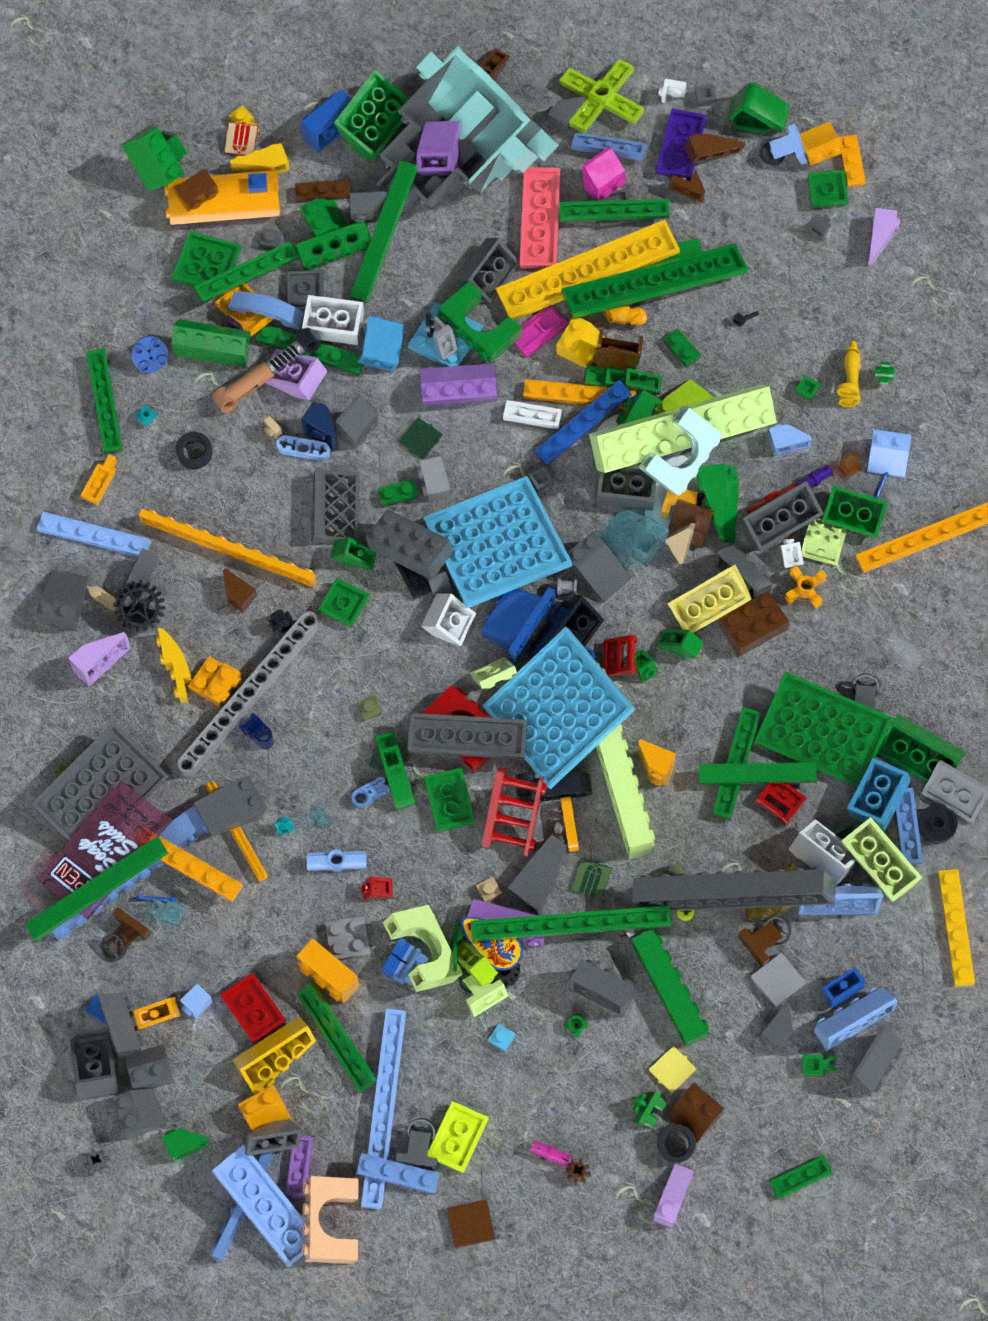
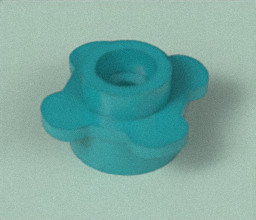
M144 405L139 412L135 413V418L140 420L144 426H148L157 418V412L152 411L148 405Z
M288 817L277 819L274 823V827H276L275 832L277 834L294 832L293 821Z

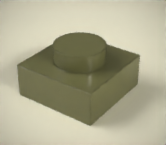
M376 696L357 702L364 722L382 715Z

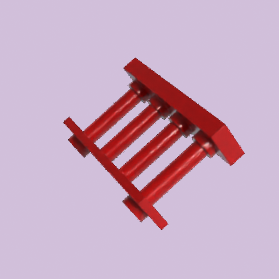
M499 767L495 775L482 846L490 847L492 842L495 841L525 847L524 856H528L530 850L533 851L536 840L533 839L541 794L545 795L547 783H544L545 777L543 776L540 777L538 783L511 778L506 774L507 768ZM511 785L536 791L535 801L531 802L505 796L502 793L503 786ZM504 803L533 810L531 821L502 815L501 812H498L499 805ZM501 822L528 828L527 840L498 833V831H495L496 823L499 824Z

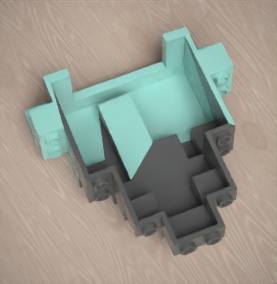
M457 45L444 60L431 51L416 67L420 71L419 76L426 82L398 111L402 115L400 119L407 127L379 155L384 160L382 164L389 171L376 184L381 188L379 192L387 191L388 195L399 162L404 161L416 165L417 151L425 122H461L458 167L450 176H422L416 172L403 207L405 212L417 200L425 207L428 205L434 208L445 195L450 193L452 196H455L464 185L473 191L476 189L482 192L496 177L502 181L512 169L515 171L519 169L524 173L538 157L544 161L559 145L462 47Z

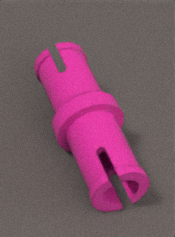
M534 1140L532 1145L540 1149L531 1147V1153L533 1152L547 1158L546 1161L550 1162L552 1160L568 1167L569 1162L563 1160L562 1157L570 1160L572 1155L555 1149L556 1147L553 1145L550 1147Z

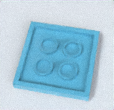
M435 302L429 311L433 318L437 316L438 308L442 305L438 302ZM426 317L408 344V349L444 367L461 366L471 350L465 344V341L454 335L458 351L442 360L438 356L434 337H427ZM465 317L466 323L472 329L480 332L483 331V325Z

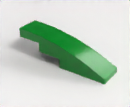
M589 365L585 368L583 385L612 387L620 380L627 389L636 390V393L643 389L650 394L661 393L662 376L630 368H627L625 371L611 367L601 369Z

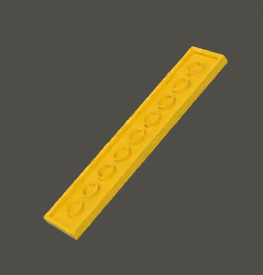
M662 220L497 287L496 291L507 316L516 320L563 301L561 288L649 266L679 254L680 249L666 220Z

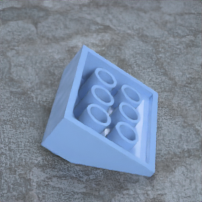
M849 883L843 884L842 886H836L835 904L798 906V914H878L883 893L879 886H873L871 883H865L861 886H854Z

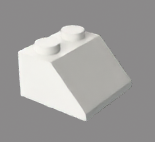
M436 594L421 627L434 637L461 646L476 613L470 608H466L465 604L452 594Z

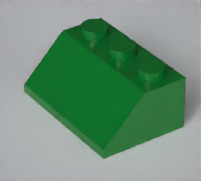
M147 126L121 144L147 191L170 184L184 174L162 133L156 126Z
M833 485L822 522L877 538L889 502Z

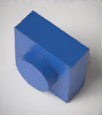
M266 173L248 174L249 193L267 192Z

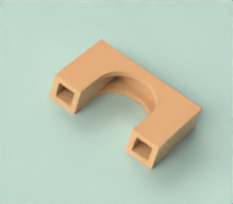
M310 1176L303 1183V1194H306L302 1208L303 1215H305V1223H303L302 1233L305 1235L302 1255L305 1256V1262L353 1264L358 1260V1240L336 1239L328 1236L322 1230L318 1217L322 1205L327 1202L353 1203L358 1200V1179Z

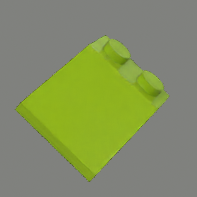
M690 379L669 394L660 406L655 408L654 415L715 397Z

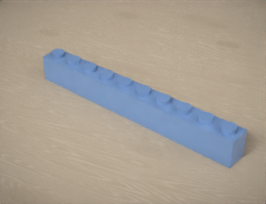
M192 806L155 834L183 849L188 844H194L204 832H209L195 807ZM139 848L133 849L129 852V854L123 856L117 862L121 861L122 859H124L125 857H127ZM158 860L90 905V907H87L52 930L51 933L57 940L67 937L73 928L83 925L88 917L101 912L103 906L116 901L122 892L131 890L137 881L146 879L151 874V871L155 868H161L165 863Z

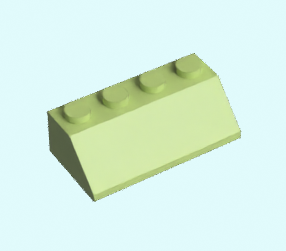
M871 817L841 841L892 902L907 893L922 879L921 875Z

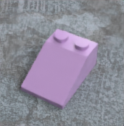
M276 349L271 358L274 359L275 355L278 356L279 352L282 353L283 350ZM298 354V357L295 356L294 360L291 359L290 363H286V366H281L282 369L278 368V372L273 374L274 377L265 383L295 398L309 401L326 375L327 370L318 358Z
M122 632L82 645L79 649H75L68 659L73 672L90 687L131 647L127 634Z

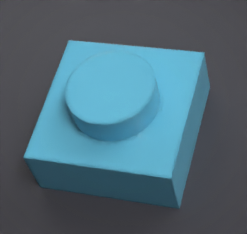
M498 1024L489 1037L488 1042L505 1052L516 1034L503 1025Z

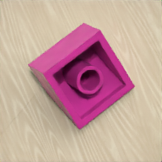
M610 146L582 165L584 191L597 201L608 197L626 183L625 170Z

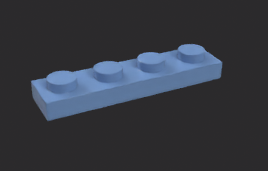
M575 132L571 149L599 154L610 146L617 157L643 161L646 143Z
M907 788L896 808L901 851L911 865L923 864L914 792L913 788Z
M364 1153L360 1154L356 1170L357 1175L430 1194L435 1193L439 1173Z

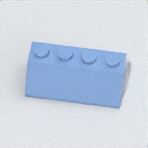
M875 987L866 993V997L862 999L858 997L851 1001L849 1007L845 1009L841 1007L834 1011V1016L829 1019L824 1017L816 1022L817 1026L814 1028V1033L825 1050L828 1051L894 1012L898 1002L897 999L884 987L879 989Z

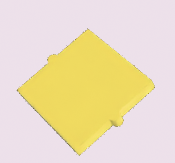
M673 1046L648 1071L658 1080L659 1084H662L672 1094L697 1069L687 1060L686 1055L683 1056Z

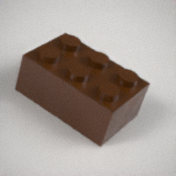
M769 591L719 619V628L738 657L788 630L789 620Z

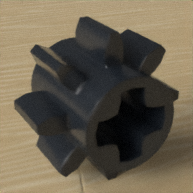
M279 609L270 615L269 625L273 632L278 630L279 633H284L292 627L290 623L293 620L289 611L284 613L282 609Z

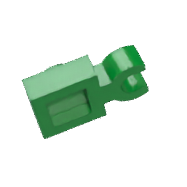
M823 1054L802 1055L803 1076H823V1070L829 1073H836L837 1068L830 1067L829 1063L836 1062L837 1057L832 1056L827 1058V1060H823Z

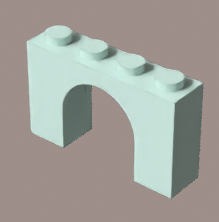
M685 406L680 408L672 422L686 432L691 439L692 450L689 458L679 466H671L657 454L649 452L638 467L670 493L677 496L685 492L687 484L691 478L697 475L698 468L709 458L710 451L719 444L720 437L722 436L721 432L692 409Z

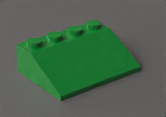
M374 69L333 124L352 149L369 163L379 155L403 123L400 119L402 115L398 111L409 98Z

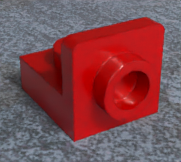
M370 876L361 886L363 900L368 901L371 898L391 899L393 897L392 878Z

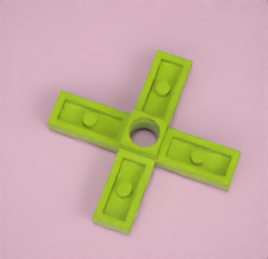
M618 59L603 80L599 79L598 82L569 67L560 78L559 84L587 99L569 121V126L585 134L604 109L635 125L644 114L645 108L617 93L634 72V66ZM599 92L607 93L604 96L597 95Z

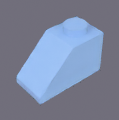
M778 424L769 429L768 438L774 456L811 447V436L788 424Z

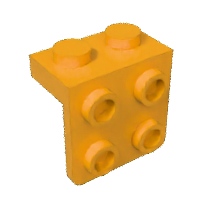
M830 122L800 133L810 167L844 153L843 143L840 137H837Z

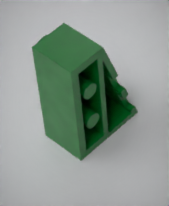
M644 389L631 398L628 397L623 405L625 407L623 413H620L616 419L617 426L652 416L651 413L654 407L660 406L662 400Z

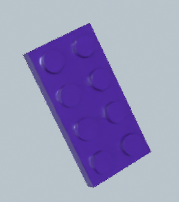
M671 109L656 174L668 177L673 175L677 177L682 176L688 181L691 180L695 164H691L684 144L692 134H703L707 115Z

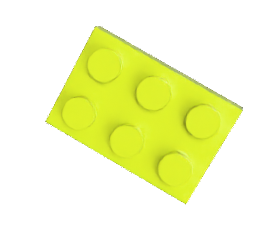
M452 1101L428 1151L427 1157L437 1158V1162L464 1174L489 1117Z

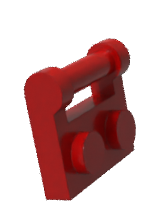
M626 635L604 640L603 668L609 678L636 674L635 644L637 643V636ZM624 644H627V666H623Z
M787 783L768 784L754 803L765 808L780 819L784 826H787L806 802L807 798ZM770 796L789 810V812L784 814L768 802L766 797Z

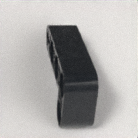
M529 773L515 776V779L538 783L540 779H533L532 774ZM590 774L565 775L553 788H546L545 795L541 794L540 802L560 800V798L564 797L573 799L591 796L593 792ZM515 787L517 799L535 801L536 791Z

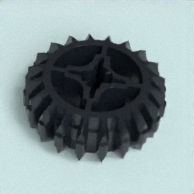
M139 580V586H136L135 582L131 581V588L125 584V592L122 589L118 590L122 596H115V599L120 602L113 603L114 607H119V609L114 611V614L121 613L117 620H125L122 623L123 627L129 623L128 629L130 631L133 629V626H136V632L140 631V626H143V630L147 631L146 625L148 624L151 628H154L153 620L156 623H160V620L156 617L157 615L160 617L164 616L162 612H159V609L164 610L165 606L159 605V603L165 600L164 598H157L162 593L161 591L154 593L157 588L155 585L149 589L150 582H146L144 587L142 586V580ZM144 591L149 593L150 596L140 599L134 592ZM129 595L132 600V606L124 612L123 604ZM134 598L140 604H145V606H142L144 608L143 611L145 614H143L142 611H140L139 609H134V606H136ZM155 601V610L151 617H149L146 608L150 602ZM138 613L144 618V621H134L128 618V616Z

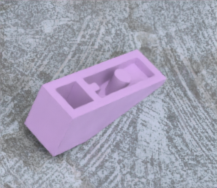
M875 208L868 265H873L894 236L895 229H899L900 218H897V210Z
M677 1164L674 1165L655 1212V1222L673 1228L694 1173L693 1170Z

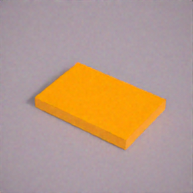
M247 284L225 293L214 302L215 306L238 329L251 331V336L274 319L250 311L244 314L228 309L233 292L255 293Z

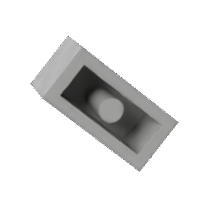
M442 457L419 461L420 468H417L419 480L423 479L424 485H421L423 496H427L428 502L451 497Z

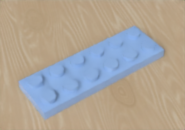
M242 1145L211 1172L286 1266L290 1267L303 1256L302 1246L305 1243V1235L302 1233V1227L305 1220L253 1155H245V1145Z

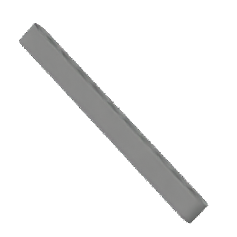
M305 612L301 615L179 758L178 768L183 777H193L317 632L319 625L315 613ZM309 620L314 621V623L310 626L305 625V623ZM295 635H301V636H302V637H301L300 639H298V640L293 639V637H294ZM283 649L290 650L287 654L281 653ZM271 663L278 664L275 668L268 667ZM260 677L265 678V681L261 683L256 680ZM246 692H253V695L250 697L244 696ZM235 706L241 707L239 711L232 710ZM223 720L229 721L225 726L220 725V722ZM210 735L217 736L214 740L207 739ZM199 749L204 750V753L201 755L195 754ZM185 764L192 765L190 769H183Z

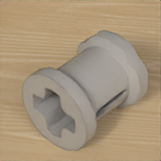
M558 578V596L569 593L577 595V579H574V581H563L561 578Z

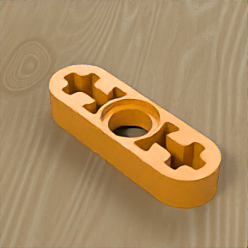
M560 798L568 851H579L571 798Z

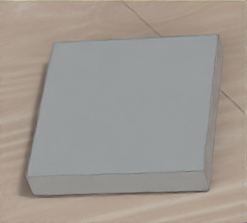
M782 953L750 977L775 1008L807 984Z

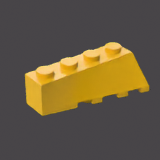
M299 1016L232 1059L252 1093L256 1095L267 1086L270 1087L275 1082L274 1079L282 1071L285 1072L289 1068V1064L295 1058L298 1059L316 1040L307 1024Z

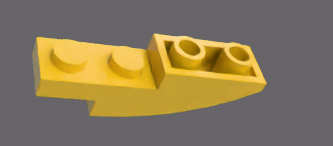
M158 628L159 635L156 636L157 646L162 648V653H159L161 665L165 664L166 670H170L172 681L176 680L177 686L173 687L175 698H179L181 704L188 703L185 685L190 684L192 679L187 662L173 638L165 630Z

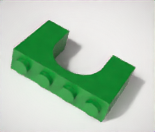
M468 282L438 308L437 317L444 325H449L453 330V334L465 341L469 348H473L480 358L487 360L491 364L521 338L523 327L509 316L491 331L480 332L472 329L466 323L465 317L481 303L482 292Z

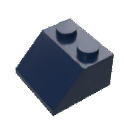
M313 401L301 418L304 435L315 441L327 443L330 449L336 452L338 448L330 410L325 404H318Z

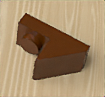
M696 170L690 181L682 176H672L670 190L702 203L704 202L705 190Z

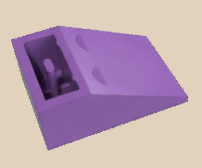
M460 121L425 122L417 151L416 165L418 166L417 172L422 176H450L458 167Z

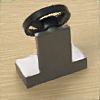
M864 673L858 675L853 680L852 691L855 695V701L874 709L875 696L879 692V682L876 677ZM868 676L873 678L875 682H861L858 679L860 677ZM855 682L858 684L856 685V692L854 690Z
M417 1118L409 1124L407 1130L409 1138L407 1154L397 1153L396 1162L437 1171V1158L427 1157L429 1144L434 1140L436 1134L435 1126L431 1121L425 1118ZM422 1121L428 1123L431 1127H417L414 1123ZM433 1130V1137L430 1139L431 1133L429 1132Z

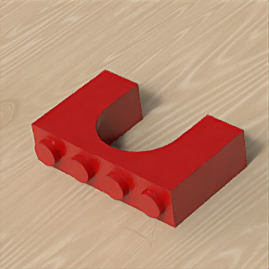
M453 685L422 713L491 718L489 714H483L479 710L476 702L473 700L469 701L462 689L459 687L456 689ZM461 756V761L476 773L491 757Z

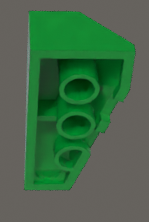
M724 463L700 466L696 475L700 491L704 490L707 501H705L706 507L714 511L712 522L719 540L734 544L739 493L736 467Z

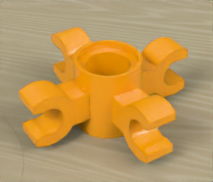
M797 566L792 567L789 574L798 585L795 589L785 594V600L790 604L798 597L809 598L815 609L820 607L823 600L815 592L814 588L826 581V573L821 570L813 577L803 576ZM808 585L810 589H803L801 586Z

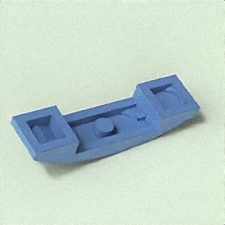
M233 292L228 307L230 310L244 314L250 311L282 321L281 325L298 330L304 317V312L286 302L250 292Z

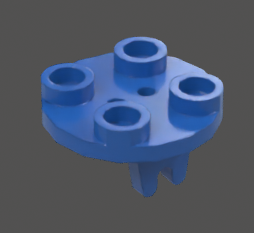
M145 336L137 340L133 345L131 351L132 361L141 372H156L167 364L168 349L165 343L158 337Z

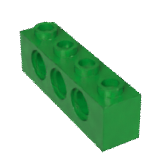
M364 221L297 243L295 246L303 270L306 271L316 269L323 264L333 263L340 258L350 257L352 254L360 251H367L372 237Z

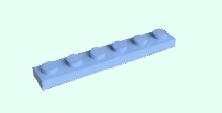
M42 512L37 526L39 532L138 557L143 548L149 550L151 540L46 512Z

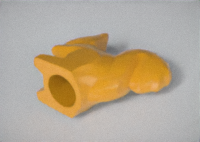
M631 304L603 311L610 324H626L630 322L631 325L639 326L647 321L645 310L639 307L630 309L629 306Z

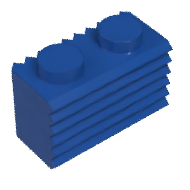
M853 967L849 972L846 971V974L843 973L842 976L840 975L833 982L823 986L821 996L832 1009L862 990L866 981L857 968Z

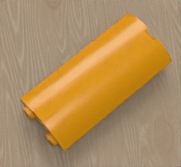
M277 170L211 175V178L217 184L219 193L213 199L206 200L201 203L200 207L189 212L176 196L174 187L190 177L177 178L170 184L164 185L165 196H168L169 208H166V218L170 219V225L280 216ZM266 173L267 192L249 193L248 174Z

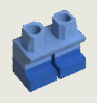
M400 938L392 951V955L390 954L383 966L382 974L403 985L405 982L413 985L408 974L415 965L429 963V959L421 954V949L413 947L406 940Z

